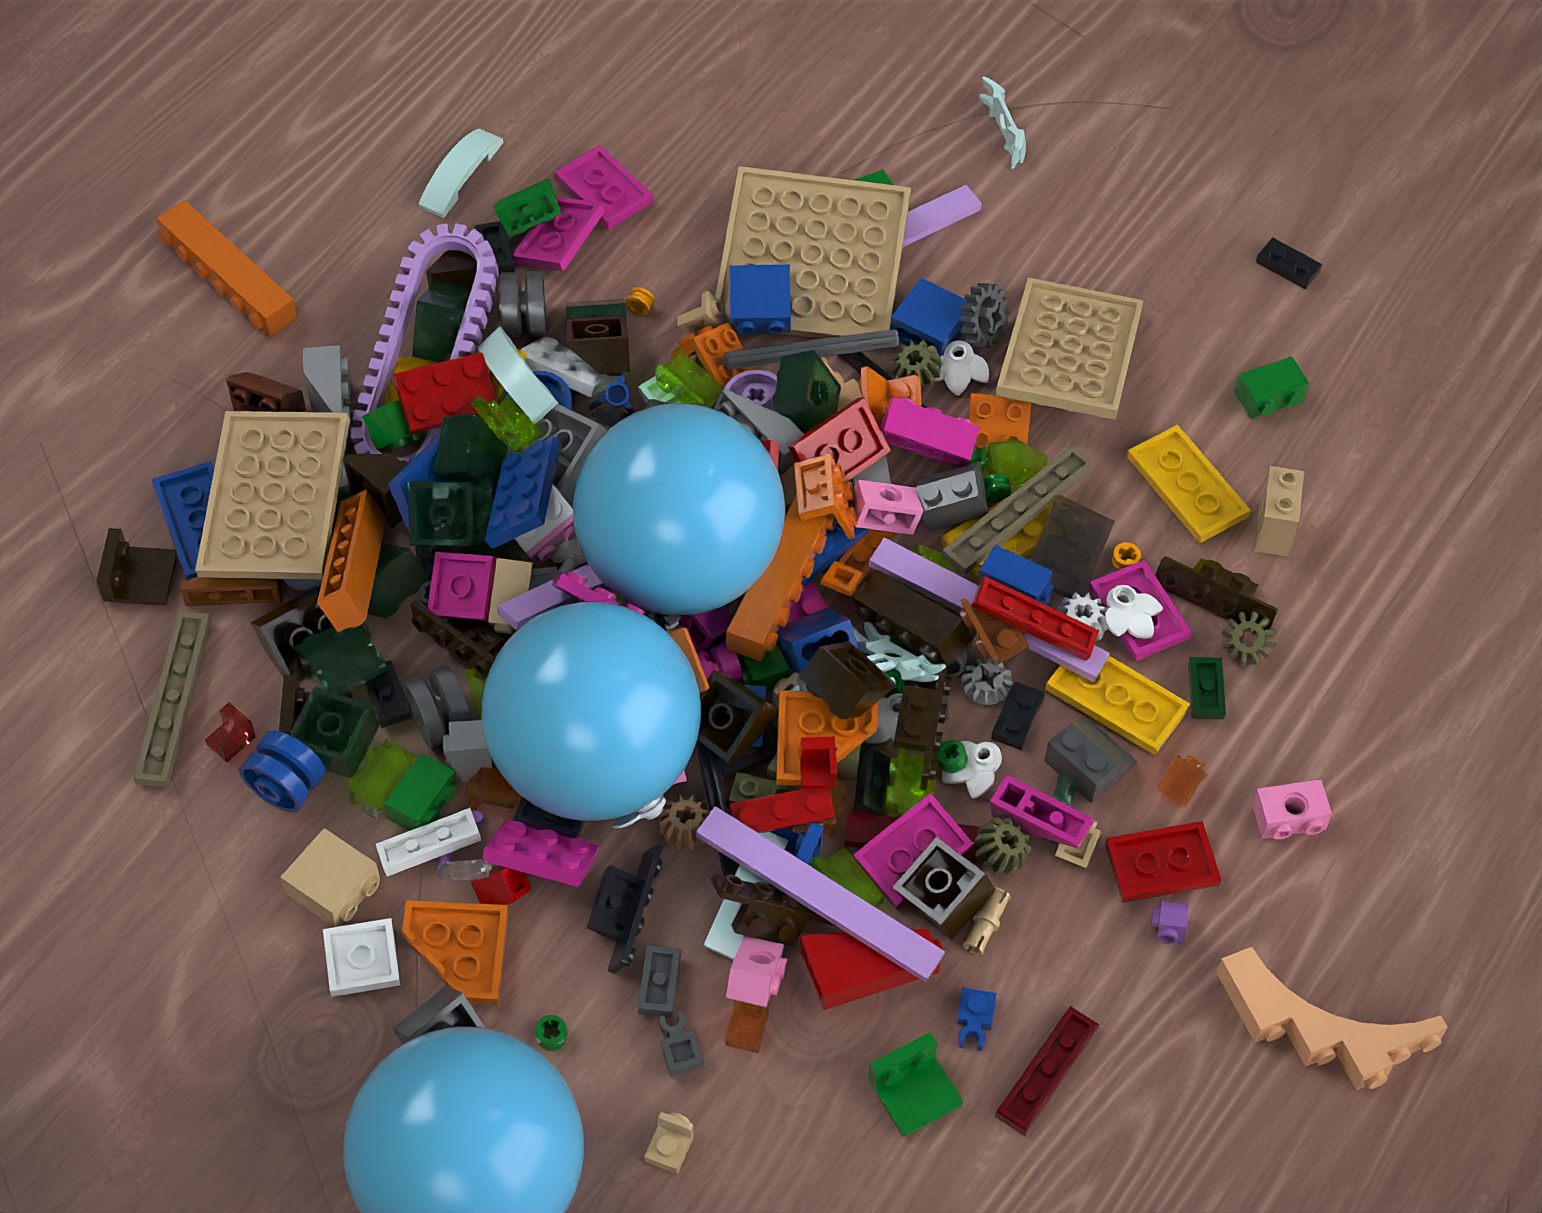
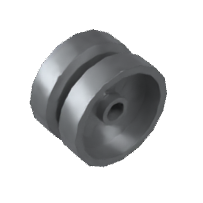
M543 271L527 272L525 276V291H521L520 278L516 272L501 273L499 313L504 332L509 338H520L522 334V319H526L527 331L531 337H546V303Z
M448 665L431 671L429 678L431 688L421 676H416L403 683L412 715L429 748L443 744V735H447L446 726L449 729V722L472 721L463 691Z

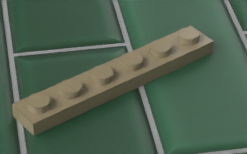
M1071 445L944 548L942 557L965 576L989 556L995 545L1002 546L1091 473L1095 463Z
M181 611L177 613L134 774L136 785L169 787L211 625L210 614Z

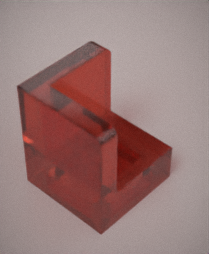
M230 702L219 710L223 724L205 739L206 745L225 762L232 759L256 738L252 722Z

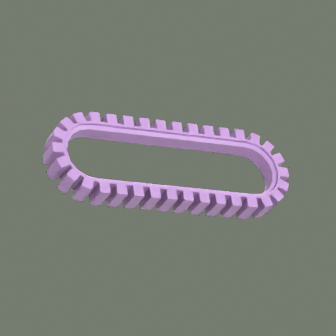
M455 223L453 233H451L448 224L436 225L438 236L434 237L431 231L427 229L419 234L423 245L413 240L407 248L411 258L404 256L402 258L400 268L403 274L398 273L395 280L398 291L392 290L389 299L392 307H387L384 315L387 324H382L379 331L382 341H376L374 347L377 359L371 358L368 369L372 376L366 375L363 386L367 393L360 392L358 404L361 410L355 409L352 418L356 428H351V439L357 454H382L376 449L362 416L383 406L424 271L431 259L447 250H461L470 254L477 261L476 276L450 360L478 353L475 346L481 344L483 335L480 329L485 330L488 321L485 312L490 313L493 302L490 295L495 296L498 285L495 278H499L490 244L487 240L484 241L482 234L475 229H472L469 233L466 225ZM446 426L429 430L423 445L417 451L405 457L397 458L400 461L405 460L410 463Z

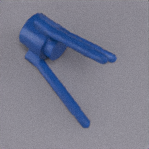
M626 372L617 378V382L610 383L607 386L605 395L599 396L597 400L589 405L590 410H594L597 406L607 402L615 408L623 406L630 415L636 413L632 404L628 401L629 390L624 384Z

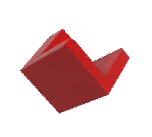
M835 736L801 737L799 760L802 788H835L837 780Z
M502 866L490 868L471 881L480 904H511L532 890L524 872Z

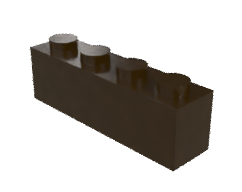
M877 570L851 596L857 606L856 613L863 621L874 622L886 635H896L905 646L910 649L916 647L932 662L938 660L948 666L973 640L963 619Z

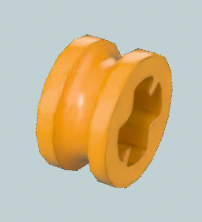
M635 287L631 290L625 305L632 313L646 316L654 305L655 298L648 290Z
M1120 543L1113 551L1111 563L1117 571L1138 563L1141 559V551L1132 543ZM1127 554L1131 556V559L1126 561L1121 559V556L1125 557Z

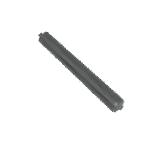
M891 329L727 351L724 354V363L726 368L730 370L898 346L899 336L897 330Z

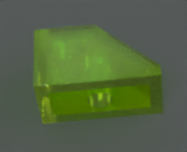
M1019 440L988 444L986 458L988 476L997 473L1005 474L1010 479V487H1021L1048 465L1046 455Z

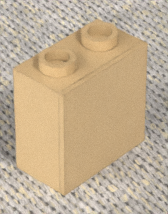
M1274 466L1269 467L1259 503L1255 552L1289 556L1300 519L1304 471Z
M497 558L488 620L490 626H495V632L514 634L515 629L497 614V607L503 602L530 591L533 563Z
M325 828L280 876L286 895L333 927H339L344 921H349L355 915L360 902L366 896H371L378 888L380 882L376 862Z

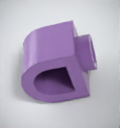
M1160 901L1159 907L1153 906L1151 927H1157L1156 941L1168 945L1175 943L1183 944L1187 929L1188 904Z

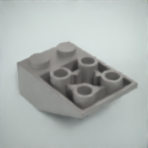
M340 345L303 348V373L312 411L348 413L350 422L344 455L349 454V443H353L351 439L353 404L352 400H350V394L353 393L351 375L346 376L349 375L348 358L342 357Z
M727 389L722 390L714 410L737 420L748 428L760 441L774 440L779 442L778 473L779 476L784 474L796 462L788 445L804 434L789 418Z

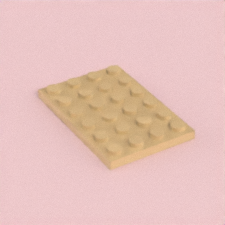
M1028 278L998 380L996 395L1116 420L1144 300Z
M225 411L195 569L198 577L323 579L350 422L348 413Z

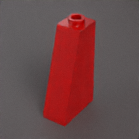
M910 929L942 949L939 940H933L929 929ZM848 933L807 934L801 936L800 953L823 1010L919 979ZM940 962L931 975L939 973Z

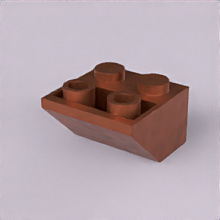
M250 372L230 375L226 380L234 411L304 412L306 409L303 392L300 389Z

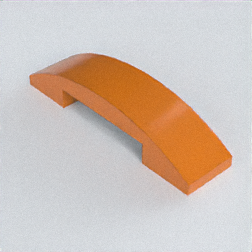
M868 529V534L845 552L839 562H833L821 579V584L845 595H853L873 572L874 569L869 567L868 564L884 537L891 541L895 532Z

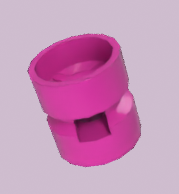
M726 642L712 646L709 653H706L704 650L696 652L706 679L715 670L727 673L738 681L742 680V671L737 654L726 649Z

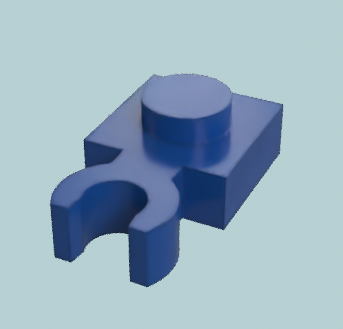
M962 987L957 1024L964 1025L965 1027L959 1033L958 1045L960 1048L964 1047L965 1039L972 1036L978 1041L977 1051L983 1049L985 1033L982 1029L991 1030L997 993Z

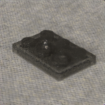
M1059 494L1055 499L1029 560L1053 571L1050 584L1054 585L1053 592L1072 599V595L1075 592L1080 597H1083L1115 521Z

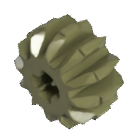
M911 340L909 347L900 345L899 353L893 354L891 371L896 379L916 375L921 380V391H923L925 384L934 386V378H941L940 368L942 367V360L934 345L927 346L924 340L915 345Z
M1240 612L1239 618L1242 623L1238 625L1235 620L1230 618L1228 624L1234 631H1222L1223 636L1232 638V640L1222 643L1224 649L1235 647L1229 654L1231 660L1241 653V665H1246L1248 656H1252L1254 665H1259V659L1256 654L1261 653L1264 658L1269 659L1270 654L1264 649V646L1275 648L1276 642L1268 640L1266 637L1275 635L1276 631L1274 628L1263 631L1269 624L1267 617L1257 624V612H1252L1250 621H1246L1244 612ZM1251 631L1252 635L1255 633L1258 635V638L1254 639V645L1251 647H1247L1246 642L1243 645L1240 643V640L1245 638L1244 632Z
M997 817L979 828L978 836L973 843L979 849L976 851L975 857L983 858L985 861L983 868L992 866L994 875L1000 874L1002 871L1008 875L1026 864L1027 856L1030 854L1032 847L1026 843L1030 835L1022 834L1020 831L1022 824L1013 826L1011 817L1003 821Z

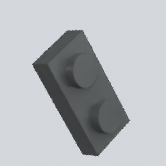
M647 945L638 1001V1014L672 1017L681 949Z

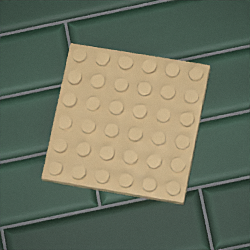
M739 166L715 295L717 299L722 301L725 307L724 324L729 322L731 325L730 265L790 264L791 333L780 334L824 339L890 330L911 187Z

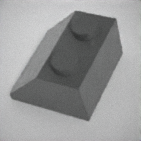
M980 461L921 477L915 487L923 508L921 517L930 531L983 517L989 513Z
M1090 720L1072 722L1048 742L1044 760L1091 803L1137 764V760Z
M446 985L395 1026L393 1031L402 1044H405L414 1038L435 1030L453 1027H486L465 995Z

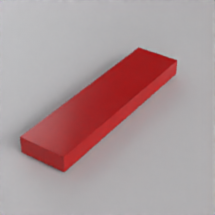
M986 576L980 580L971 607L1085 661L1091 657L1099 630Z

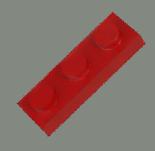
M829 788L800 789L730 804L732 817L759 834L810 824L811 822L835 819Z

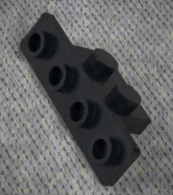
M655 844L643 854L637 876L631 875L612 865L608 866L604 871L587 929L616 941L608 971L613 974L625 966L628 967L634 958L636 951L633 947L634 940L644 926L645 919L642 917L644 907L649 904L653 896L654 889L651 888L653 878L659 873L663 862L660 858L663 847Z

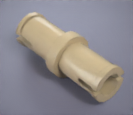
M995 887V891L985 901L981 911L975 913L973 917L975 923L966 941L963 943L965 950H968L971 946L970 953L978 956L983 955L993 931H997L1000 926L999 919L1011 898L1009 893H1005L1004 897L1002 896L1005 890Z

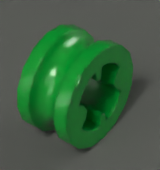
M974 446L969 464L980 461L983 472L987 447L978 450Z
M997 473L989 475L984 479L987 500L998 502L1012 494L1010 479L1007 475Z
M945 741L941 744L940 752L936 751L939 765L945 772H959L968 763L965 747L960 741Z
M547 1015L538 1021L535 1029L538 1044L548 1051L560 1049L567 1040L565 1022L556 1015ZM552 1027H556L558 1036L554 1038L551 1035V1039H547L545 1029L549 1028L551 1031Z

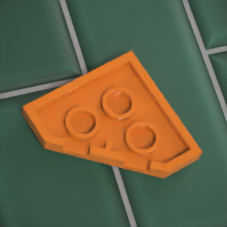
M779 690L776 785L801 786L799 760L801 737L835 736L837 763L840 762L877 731L878 702L862 716L845 720L835 716L830 711L829 704L809 691Z
M406 900L402 933L409 944L449 987L462 992L469 1003L498 1005L509 913L508 905Z

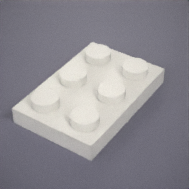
M542 337L520 349L528 355L525 363L532 371L552 372L561 377L569 388L589 397H593L603 391L610 383L617 382L619 377L599 374L573 351L560 345L557 340L550 337Z

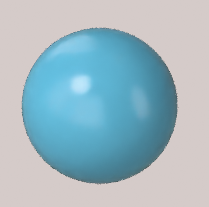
M681 403L663 404L638 411L619 421L597 441L589 452L578 475L574 490L573 521L576 537L587 563L598 579L617 596L636 607L665 615L699 614L714 610L737 599L764 574L776 554L783 532L785 498L778 470L769 452L760 440L744 425L720 411L705 406Z
M580 602L551 609L533 618L516 631L504 644L494 660L485 682L481 718L488 751L499 772L518 794L540 809L562 818L578 821H603L622 817L646 807L662 796L679 778L692 756L698 739L701 721V701L696 677L689 660L679 644L666 630L650 618L629 608L603 602Z
M453 1027L435 1030L406 1042L390 1053L376 1066L360 1087L349 1112L343 1141V1164L346 1182L359 1213H565L577 1190L584 1158V1133L581 1116L575 1098L558 1070L544 1055L522 1040L500 1031L482 1027Z

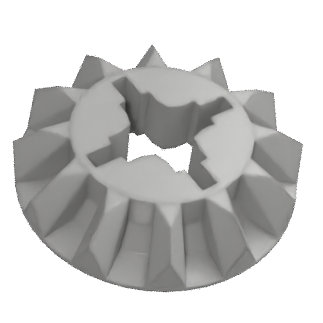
M976 658L973 664L966 665L961 677V686L966 696L972 701L983 705L997 704L1006 699L1013 684L1011 671L1004 667L1003 662L995 666L991 659L979 661ZM982 673L988 678H993L992 688L986 681L980 682L982 680Z

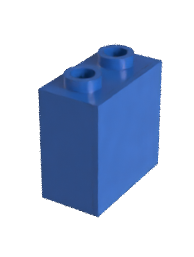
M790 264L730 265L731 327L736 334L791 333Z
M921 278L891 316L890 330H897L899 342L909 346L911 340L915 345L924 340L927 346L934 345L939 356H943L947 345L957 341L962 334L961 329L964 326V322L959 321V318L963 316L961 305H966L967 302L964 298Z
M995 545L979 570L977 585L986 576L1050 607L1051 602H1048L1054 589V585L1050 584L1053 571Z
M829 608L788 623L785 627H779L777 631V643L789 668L798 674H801L820 646L850 641L859 649L850 619Z

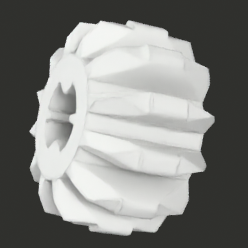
M1077 592L1072 595V599L1064 597L1061 606H1058L1056 609L1099 630L1096 641H1100L1103 633L1108 629L1105 622V614L1108 607L1101 606V598L1091 600L1089 592L1085 597H1080Z

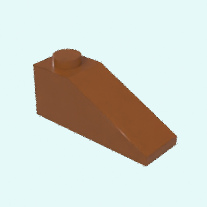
M197 576L181 583L180 590L185 606L281 603L282 579L210 578Z

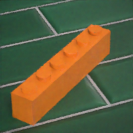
M185 200L156 218L159 226L158 236L166 246L171 245L183 262H189L200 278L208 279L215 291L220 296L225 295L237 312L246 314L251 324L257 330L262 329L271 337L298 318L294 299Z
M367 489L340 501L317 604L337 632L347 628H356L367 618L387 519Z
M796 494L785 516L780 544L774 558L759 580L747 590L726 631L727 650L760 662L763 661L767 651L772 652L778 640L777 631L780 626H786L791 612L789 607L792 602L797 603L803 588L801 583L804 577L809 578L815 564L813 559L816 553H822L827 540L825 535L828 530L832 531L837 523L833 513L802 521L798 514Z

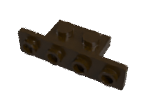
M1165 556L1162 558L1155 574L1164 590L1229 620L1231 618L1238 625L1242 623L1239 618L1240 612H1244L1246 621H1250L1252 612H1257V624L1265 617L1269 619V624L1263 629L1264 631L1272 627L1278 613L1276 607L1253 597L1259 584L1252 582L1244 574L1233 573L1224 569L1220 563L1214 560L1201 558L1192 569Z
M414 601L410 604L413 614L412 623L419 632L427 633L440 647H446L462 663L467 662L476 669L480 676L487 678L496 656L505 644L503 638L477 620L451 618L445 622L419 602Z
M945 664L946 668L939 673L937 690L904 685L893 747L926 752L920 790L927 791L928 779L935 780L938 761L932 760L933 751L940 752L943 732H937L938 723L945 724L948 704H942L943 695H950L952 677L946 676L947 664Z
M713 874L711 882L720 898L742 903L731 924L734 932L737 934L794 947L808 920L836 926L781 890L772 888L766 883L756 882L755 884L743 881L734 875L723 876Z

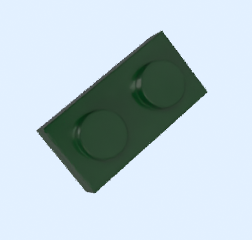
M1190 657L1188 672L1192 719H1224L1226 705L1222 658Z

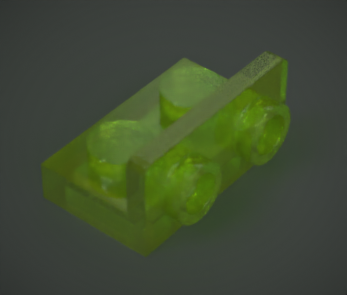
M681 350L665 366L659 364L656 367V383L659 388L667 394L671 392L679 399L678 402L681 404H693L711 408L718 401L722 390L725 389Z
M479 395L471 403L497 437L517 453L528 448L541 435L540 429L511 396H508L499 404L494 399L488 402Z
M845 847L824 860L819 856L812 859V868L875 908L883 903V895Z

